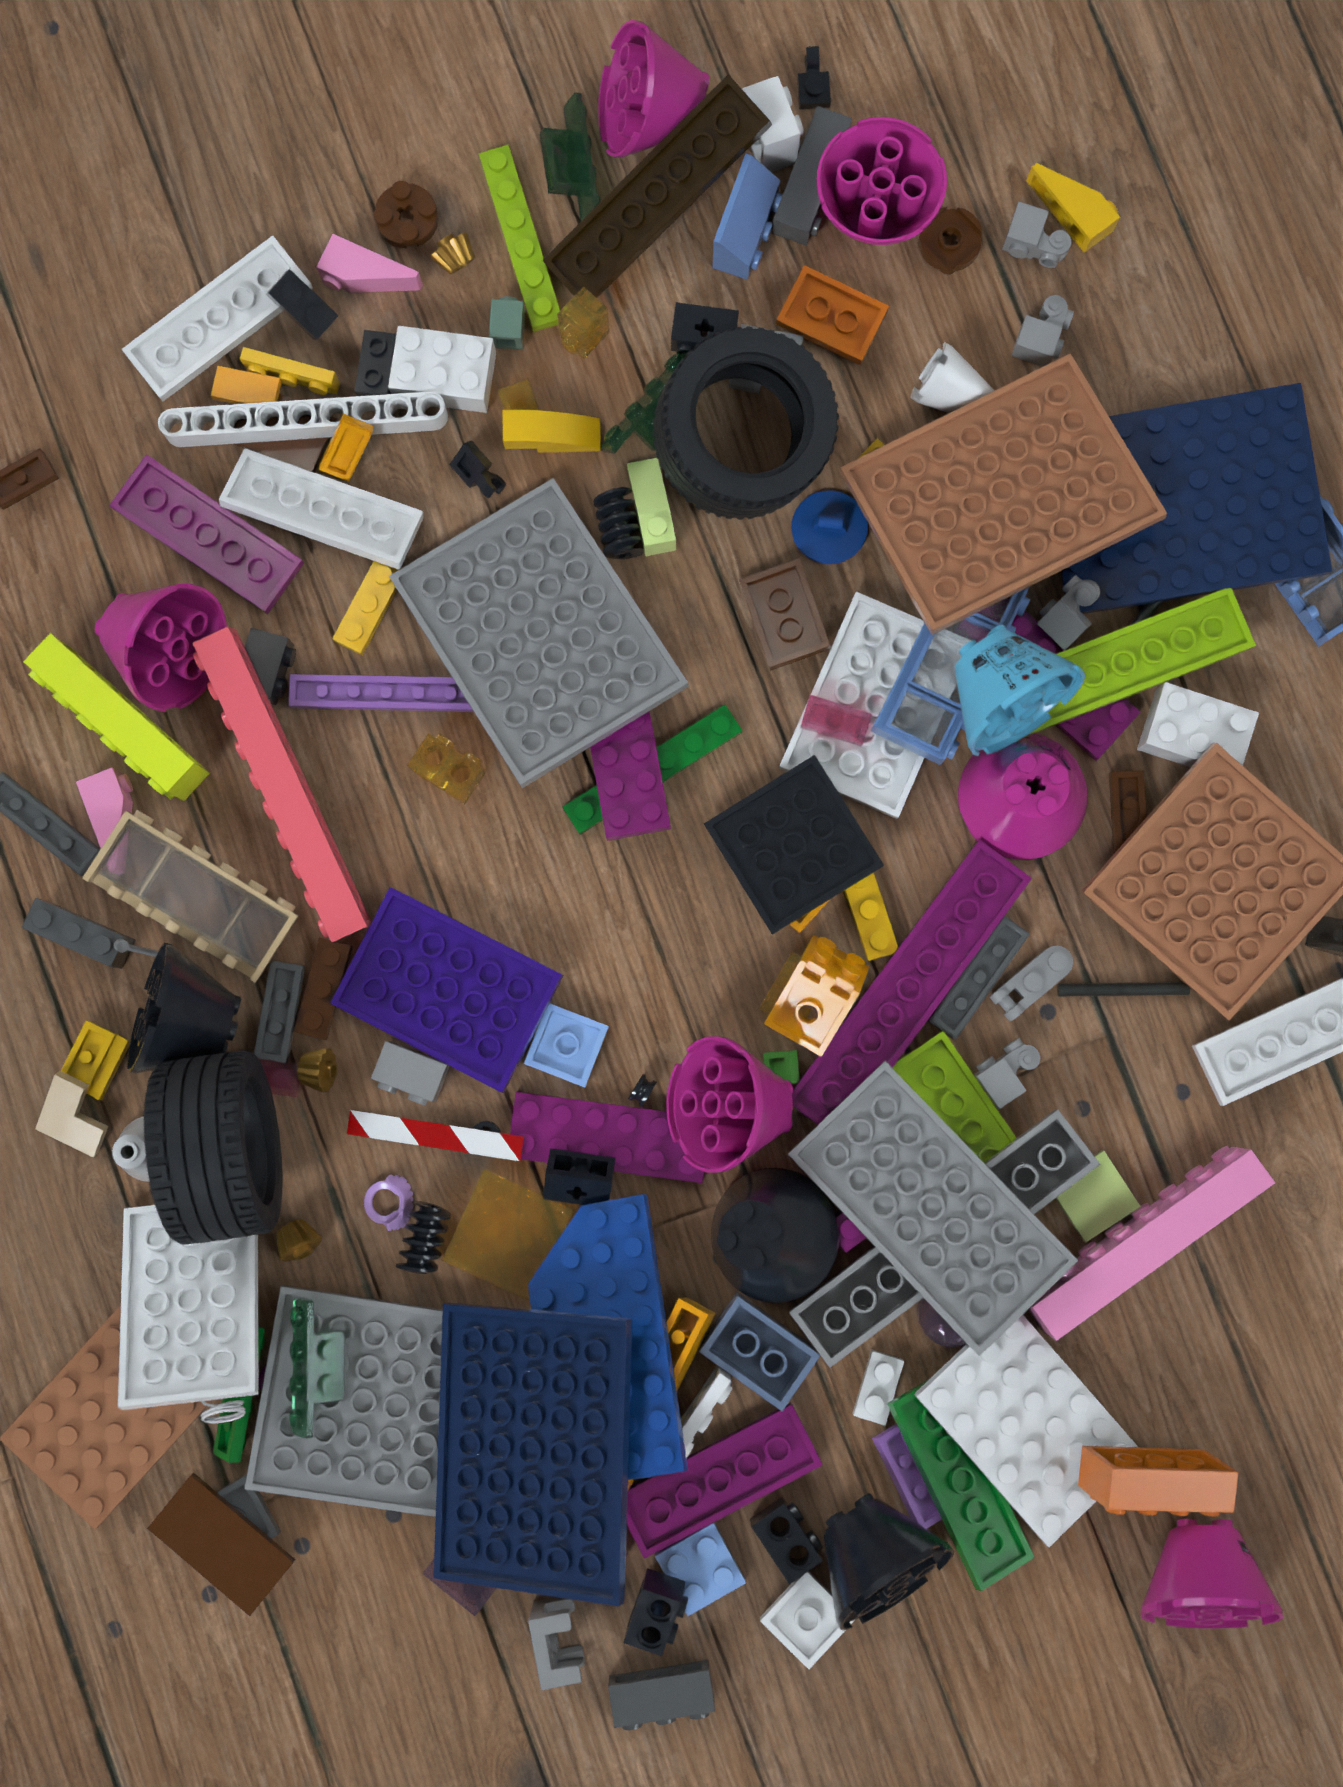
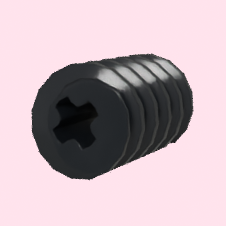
M629 487L607 490L596 496L593 500L594 507L598 509L596 518L601 521L598 524V528L603 533L601 543L605 545L603 553L607 558L630 559L644 553V549L634 548V545L642 541L641 537L631 535V533L639 529V524H629L630 520L637 517L636 512L627 511V508L634 505L633 499H624V496L632 493V489Z
M412 1201L420 1209L419 1211H410L408 1214L417 1221L416 1224H406L405 1226L406 1229L413 1233V1237L402 1238V1241L409 1245L410 1249L399 1250V1254L406 1258L407 1261L406 1263H396V1268L419 1274L436 1272L438 1264L432 1261V1259L441 1258L442 1253L435 1246H442L445 1243V1239L438 1234L448 1231V1226L441 1221L451 1219V1213L435 1204Z

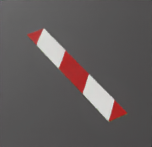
M350 1110L347 1128L348 1135L521 1161L524 1140L523 1136Z

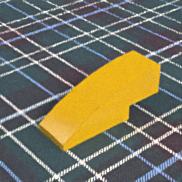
M502 410L503 444L505 449H537L538 453L601 451L600 418L553 411Z

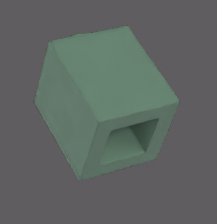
M508 296L501 297L500 300L491 299L489 338H493L495 348L523 350L526 316L523 301H518V299Z

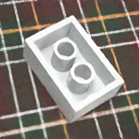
M398 326L388 385L390 393L435 392L443 398L446 408L487 413L496 359L493 338Z
M1165 682L1155 690L1137 750L1192 767L1212 743H1218L1243 766L1259 712Z

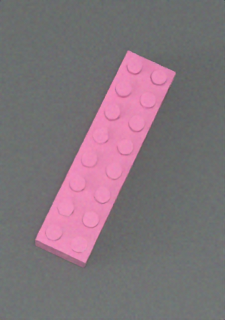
M1222 1147L1211 1156L1213 1161L1204 1167L1198 1165L1185 1174L1186 1180L1177 1187L1175 1184H1172L1163 1189L1158 1194L1160 1199L1152 1205L1148 1203L1141 1205L1140 1208L1132 1212L1133 1218L1124 1225L1119 1222L1110 1227L1105 1232L1106 1238L1097 1244L1093 1241L1078 1251L1080 1256L1076 1258L1078 1262L1028 1309L1043 1332L1057 1341L1275 1184V1181L1251 1149Z

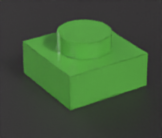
M797 1050L763 1053L766 1066L784 1080H789L791 1084L799 1083Z

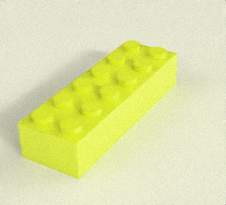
M50 633L23 661L32 669L28 675L33 680L54 693L52 697L66 709L69 708L77 714L76 718L89 730H93L100 735V740L114 752L117 751L123 757L127 756L123 761L135 772L141 773L147 779L151 777L147 783L161 795L164 794L170 800L175 796L185 801L210 774L209 771L74 649Z

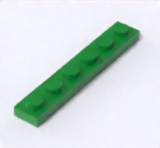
M726 704L656 747L663 783L743 732ZM597 785L562 807L579 835L603 821Z

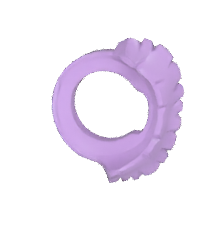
M389 1175L384 1181L373 1184L366 1192L364 1207L367 1215L374 1222L384 1224L388 1231L392 1229L393 1231L405 1227L410 1220L409 1217L411 1216L408 1214L413 1209V1192L410 1191L411 1187L407 1180L402 1176L399 1177V1175ZM381 1189H389L399 1196L398 1210L387 1216L380 1215L373 1207L374 1195Z

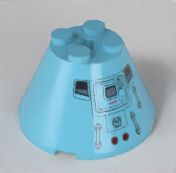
M998 625L987 634V637L978 643L975 640L968 642L959 650V654L962 657L954 666L968 748L975 756L980 754L979 750H984L988 755L1024 738L1051 718L1048 712L1060 701L1063 705H1066L1074 697L1085 680V673L1078 665L1007 630L1004 625Z

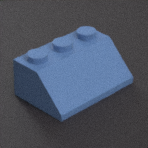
M745 154L713 241L712 268L748 280L751 270L757 271L763 254L762 251H759L762 240L767 242L770 237L773 223L769 222L772 212L776 213L783 194L779 193L780 180L752 155Z

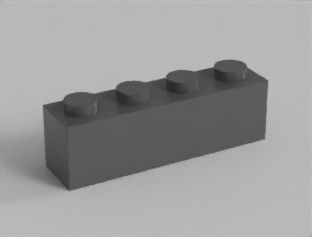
M819 106L816 107L774 216L772 234L807 246L811 235L817 236L823 219L819 217L822 207L816 185L818 165L829 142L840 131L844 132L851 128L853 118Z

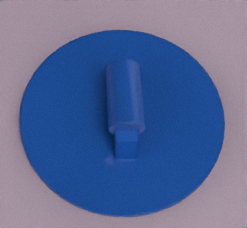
M821 491L810 495L800 503L793 515L791 530L796 546L806 557L822 564H837L849 560L859 552L867 537L868 523L859 505L852 497L837 491Z

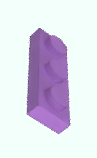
M897 1423L873 1437L872 1440L911 1519L926 1529L940 1521L942 1518Z

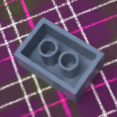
M738 1292L735 1293L699 1347L701 1354L781 1411L784 1410L821 1356L814 1346Z

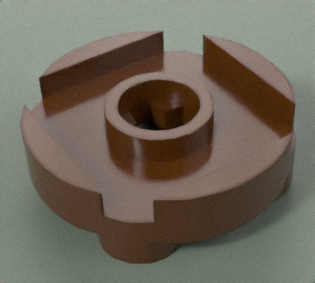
M397 181L392 187L381 194L376 203L374 218L380 234L389 244L395 247L407 248V246L417 244V247L423 245L432 238L437 229L436 204L430 193L421 186L408 184L406 181ZM404 210H411L414 218L412 220L405 219L402 222L400 221V213Z
M942 207L932 223L920 233L918 247L921 255L929 265L944 274L949 275L955 271L963 270L971 265L979 254L982 244L981 225L978 219L966 209L958 207L955 210ZM955 234L957 236L956 245H947L944 242L945 238L943 235L952 236Z

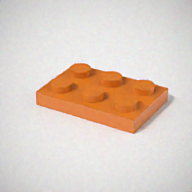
M804 265L776 319V325L796 335L803 336L804 339L861 365L888 312L889 305Z

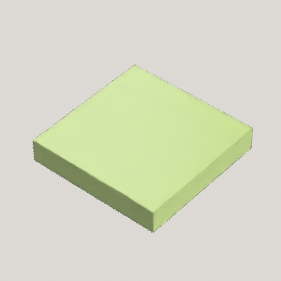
M1103 1150L1094 1155L1100 1165L1056 1197V1200L1083 1242L1091 1240L1141 1207Z

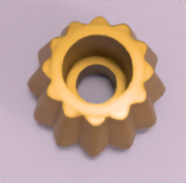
M467 232L461 233L456 237L453 233L447 235L437 243L439 248L431 254L432 260L450 275L464 268L475 258Z
M322 1048L303 1053L298 1063V1080H300L301 1084L319 1092H329L338 1073L336 1054H333V1049Z
M303 1219L289 1222L281 1227L276 1234L279 1258L281 1261L284 1260V1262L305 1259L321 1244L320 1241L323 1238Z

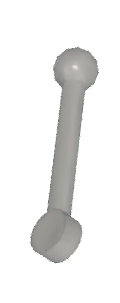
M118 939L114 943L115 950L121 953L128 950L156 957L158 952L157 950L131 945L124 939Z

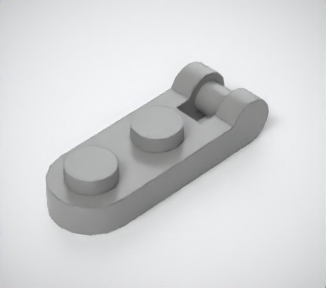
M1051 946L1045 949L995 990L989 998L994 1004L999 1003L1005 1010L1004 1016L1010 1022L1013 1021L1068 975L1073 967V957L1070 951L1062 946ZM1012 990H1015L1022 998L1017 1003L1008 995Z

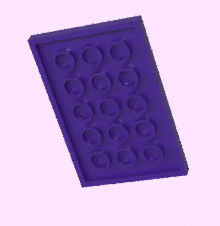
M390 887L330 1004L504 1093L564 975Z

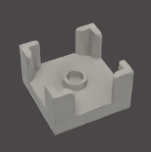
M554 1597L533 1602L528 1622L541 1690L582 1682L583 1677L580 1667L585 1665L583 1647L576 1645L559 1649L557 1633L569 1631L572 1627L570 1612L575 1611V1603L572 1599Z

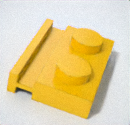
M86 1020L61 1071L89 1084L86 1094L93 1096L97 1100H103L129 1048L130 1040L92 1021Z

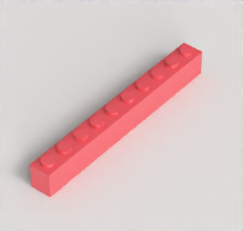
M225 627L193 642L196 650L193 653L194 660L201 671L205 670L210 680L207 683L208 690L215 701H220L224 710L221 713L222 720L228 730L233 729L238 740L235 742L236 750L242 760H247L252 770L249 772V778L255 789H260L265 798V801L262 802L263 808L269 819H274L279 828V831L276 832L277 838L284 849L288 848L293 860L290 861L293 873L298 879L302 878L307 890L304 891V896L307 903L312 909L316 908L320 917L318 926L325 938L329 937L332 943L370 926L372 923L371 918L237 629Z

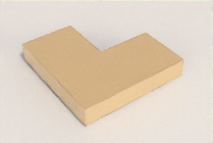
M59 1071L54 1074L35 1130L94 1158L100 1151L108 1126L80 1113L89 1084Z

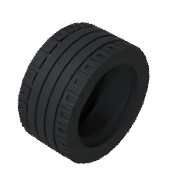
M748 326L743 329L737 327L732 331L726 329L723 333L717 332L712 337L705 338L702 343L695 345L673 371L661 392L654 412L653 437H655L653 444L657 450L656 457L660 461L659 465L661 469H664V475L666 479L670 480V485L673 488L676 487L679 491L678 494L680 496L683 495L687 502L694 503L696 508H701L708 514L714 513L717 517L725 516L726 519L737 518V520H742L745 517L748 519H753L757 516L763 517L767 513L771 514L775 510L783 508L795 499L823 471L825 464L830 459L829 456L833 453V445L837 440L836 432L839 427L837 425V420L839 419V414L837 413L838 404L835 402L834 397L836 395L832 389V383L828 380L826 371L820 366L821 363L813 358V354L808 352L803 345L797 344L794 339H790L782 333L777 334L771 329L764 330L761 327H758V329ZM726 379H746L761 384L770 390L785 408L791 426V444L784 463L773 470L763 473H743L730 469L717 461L704 446L697 429L696 406L700 393L710 385Z
M242 1050L160 1063L153 1069L149 1077L145 1094L144 1144L149 1182L155 1207L168 1236L181 1245L269 1233L278 1223L281 1212L283 1171L276 1109L268 1078L261 1061L255 1054Z

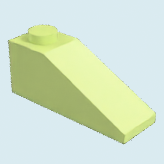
M658 458L627 463L645 556L676 551V537Z

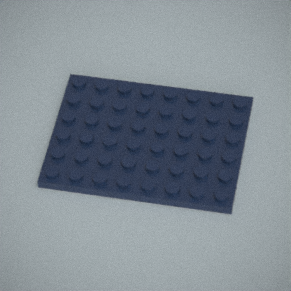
M1301 383L1109 416L1166 510L1167 515L1165 519L1061 570L1063 587L1077 575L1082 580H1093L1100 588V596L1097 601L1090 606L1080 605L1079 609L1082 614L1212 594L1225 588L1237 590L1330 575L1332 573Z
M460 1303L443 1304L433 1579L618 1607L625 1603L632 1319Z

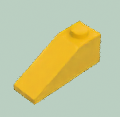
M1038 163L1031 167L1026 182L1084 253L1114 231L1121 217L1118 215V210L1113 202L1106 200L1100 192Z

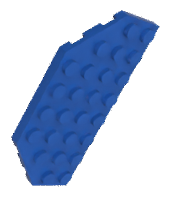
M641 1194L580 1206L528 1283L531 1310L632 1319L628 1480L688 1471L648 1195Z

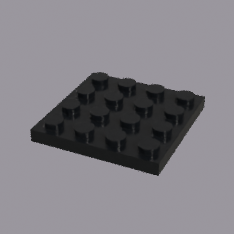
M815 755L704 823L772 935L884 867V864Z

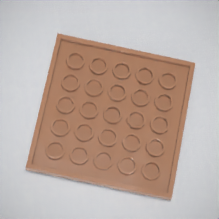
M1212 743L1081 892L1225 1019L1230 1021L1343 895V855L1218 743Z

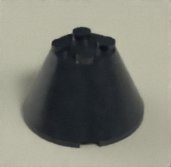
M164 942L157 952L144 987L147 990V994H149L145 1008H138L127 1057V1069H129L130 1073L134 1074L152 1071L164 1061L225 1053L228 1047V1041L226 1040L233 1041L237 1030L238 1022L232 1021L233 1015L238 1013L241 996L230 992L174 945Z
M784 1168L759 1169L735 1181L721 1197L715 1209L711 1225L712 1250L722 1274L741 1293L763 1302H787L801 1298L813 1291L831 1271L839 1249L840 1232L837 1228L833 1211L835 1209L830 1199L813 1180L799 1172Z
M871 1493L858 1499L854 1503L856 1508L844 1514L843 1511H840L826 1521L828 1528L824 1534V1543L836 1622L841 1630L851 1629L852 1625L850 1622L858 1618L864 1624L903 1601L928 1582L925 1576L936 1566L938 1570L945 1567L955 1552L948 1542L879 1498L874 1499Z

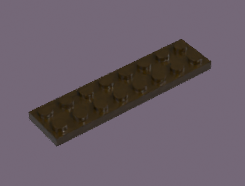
M728 74L542 261L586 309L772 126L771 121Z

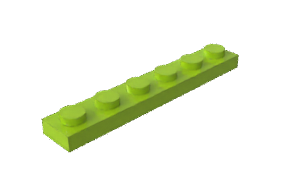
M509 145L478 153L532 330L536 332L562 324L563 318L546 264L542 261L544 257Z

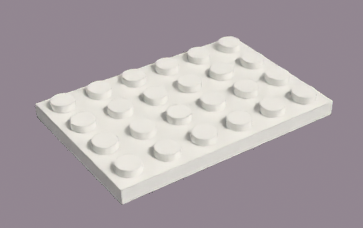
M859 592L855 593L780 763V769L789 771L815 755L840 795L895 819L899 818L924 757L871 732V729L922 629L923 620ZM945 629L937 632L912 681L950 699L957 684L954 666L962 657L959 654V650L970 640ZM906 692L891 725L931 744L945 710Z
M155 1205L124 1208L118 1408L128 1410L258 1395V1234L248 1237L181 1245L168 1236Z
M1024 1315L1015 1321L980 1356L966 1344L914 1393L916 1398L1048 1547L1096 1502L1078 1486L1082 1446L1138 1447Z

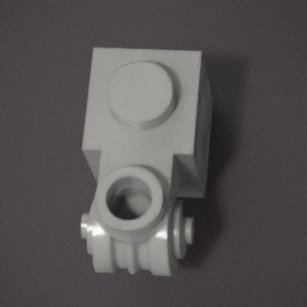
M1018 202L1002 250L1020 259L1038 258L1042 266L1055 268L1058 262H1061L1066 257L1071 246V238L1063 230L1054 231L1051 236H1048L1044 232V225L1049 211Z
M1058 295L1049 296L1044 301L1039 312L1040 319L1026 315L1012 351V357L1042 367L1048 365L1052 357L1058 359L1064 344V340L1059 339L1062 329L1068 330L1074 311L1068 309L1064 298Z
M1077 575L1062 588L1066 594L1061 600L1056 602L1052 599L1039 612L1043 618L1037 623L1064 651L1092 624L1080 612V605L1090 606L1100 596V588L1096 582L1089 579L1082 580Z
M1020 1038L1007 1044L1003 1048L1006 1054L995 1060L991 1056L976 1066L978 1072L974 1076L997 1109H1001L1027 1091L1016 1076L1017 1069L1032 1070L1040 1062L1039 1051L1031 1045H1025Z

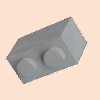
M385 1041L371 1079L379 1081L377 1087L393 1094H396L397 1089L409 1093L407 1099L426 1106L427 1101H437L450 1066L442 1061Z

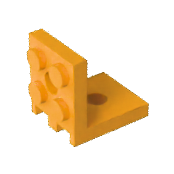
M813 935L796 969L766 1018L764 1025L822 1057L860 994L870 966L866 965L860 956L854 953L847 954L838 949L836 944L826 937L819 938ZM804 1005H812L816 1008L818 1016L813 1019L806 1018L802 1015L800 1008Z

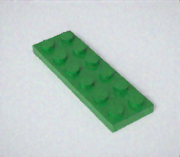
M926 1380L887 1404L975 1590L983 1591L1035 1557L1010 1504L914 1395L928 1381Z

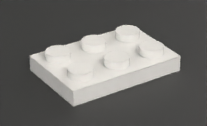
M718 1365L681 1417L686 1458L694 1446L692 1441L696 1432L703 1433L713 1418V1415H711L713 1407L717 1402L722 1405L732 1390L730 1374Z

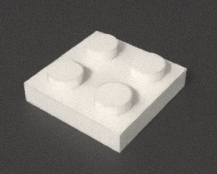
M809 1571L792 1582L760 1617V1622L808 1669L845 1632V1630L839 1628L836 1622L832 1593Z

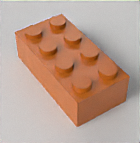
M1082 1446L1078 1486L1087 1492L1091 1499L1098 1501L1105 1507L1107 1512L1123 1515L1126 1514V1510L1138 1511L1145 1515H1157L1158 1511H1168L1178 1516H1187L1189 1512H1199L1206 1516L1217 1517L1220 1515V1512L1234 1513L1238 1472L1205 1449Z

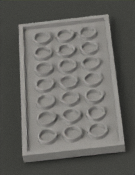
M886 1061L788 1154L978 1356L992 1345L1078 1262L1073 1254Z

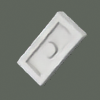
M871 1349L852 1412L853 1416L886 1425L890 1412L887 1403L894 1398L904 1364L903 1359Z

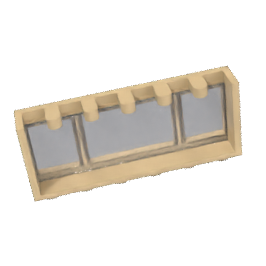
M136 810L132 814L125 811L82 879L87 882H93L106 890L112 897L121 899L136 908L137 912L146 917H151L164 925L170 932L179 934L194 943L195 947L204 952H209L222 960V963L239 970L256 983L299 915L293 912L296 906L280 896L277 901L265 895L268 889L252 879L248 884L237 878L240 872L228 864L222 862L219 867L208 860L211 854L194 844L192 849L181 844L180 841L183 837L169 828L165 827L163 832L151 825L154 819L143 812Z

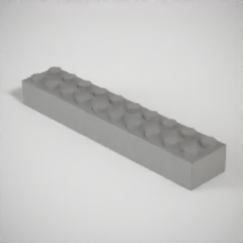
M1053 1110L984 1163L1033 1214L1100 1165L1099 1161L1059 1110ZM873 1246L792 1307L789 1313L829 1368H831L924 1297Z

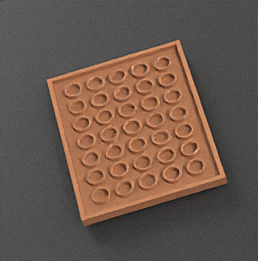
M1071 353L840 467V473L931 635L1165 519L1167 515L1166 510Z

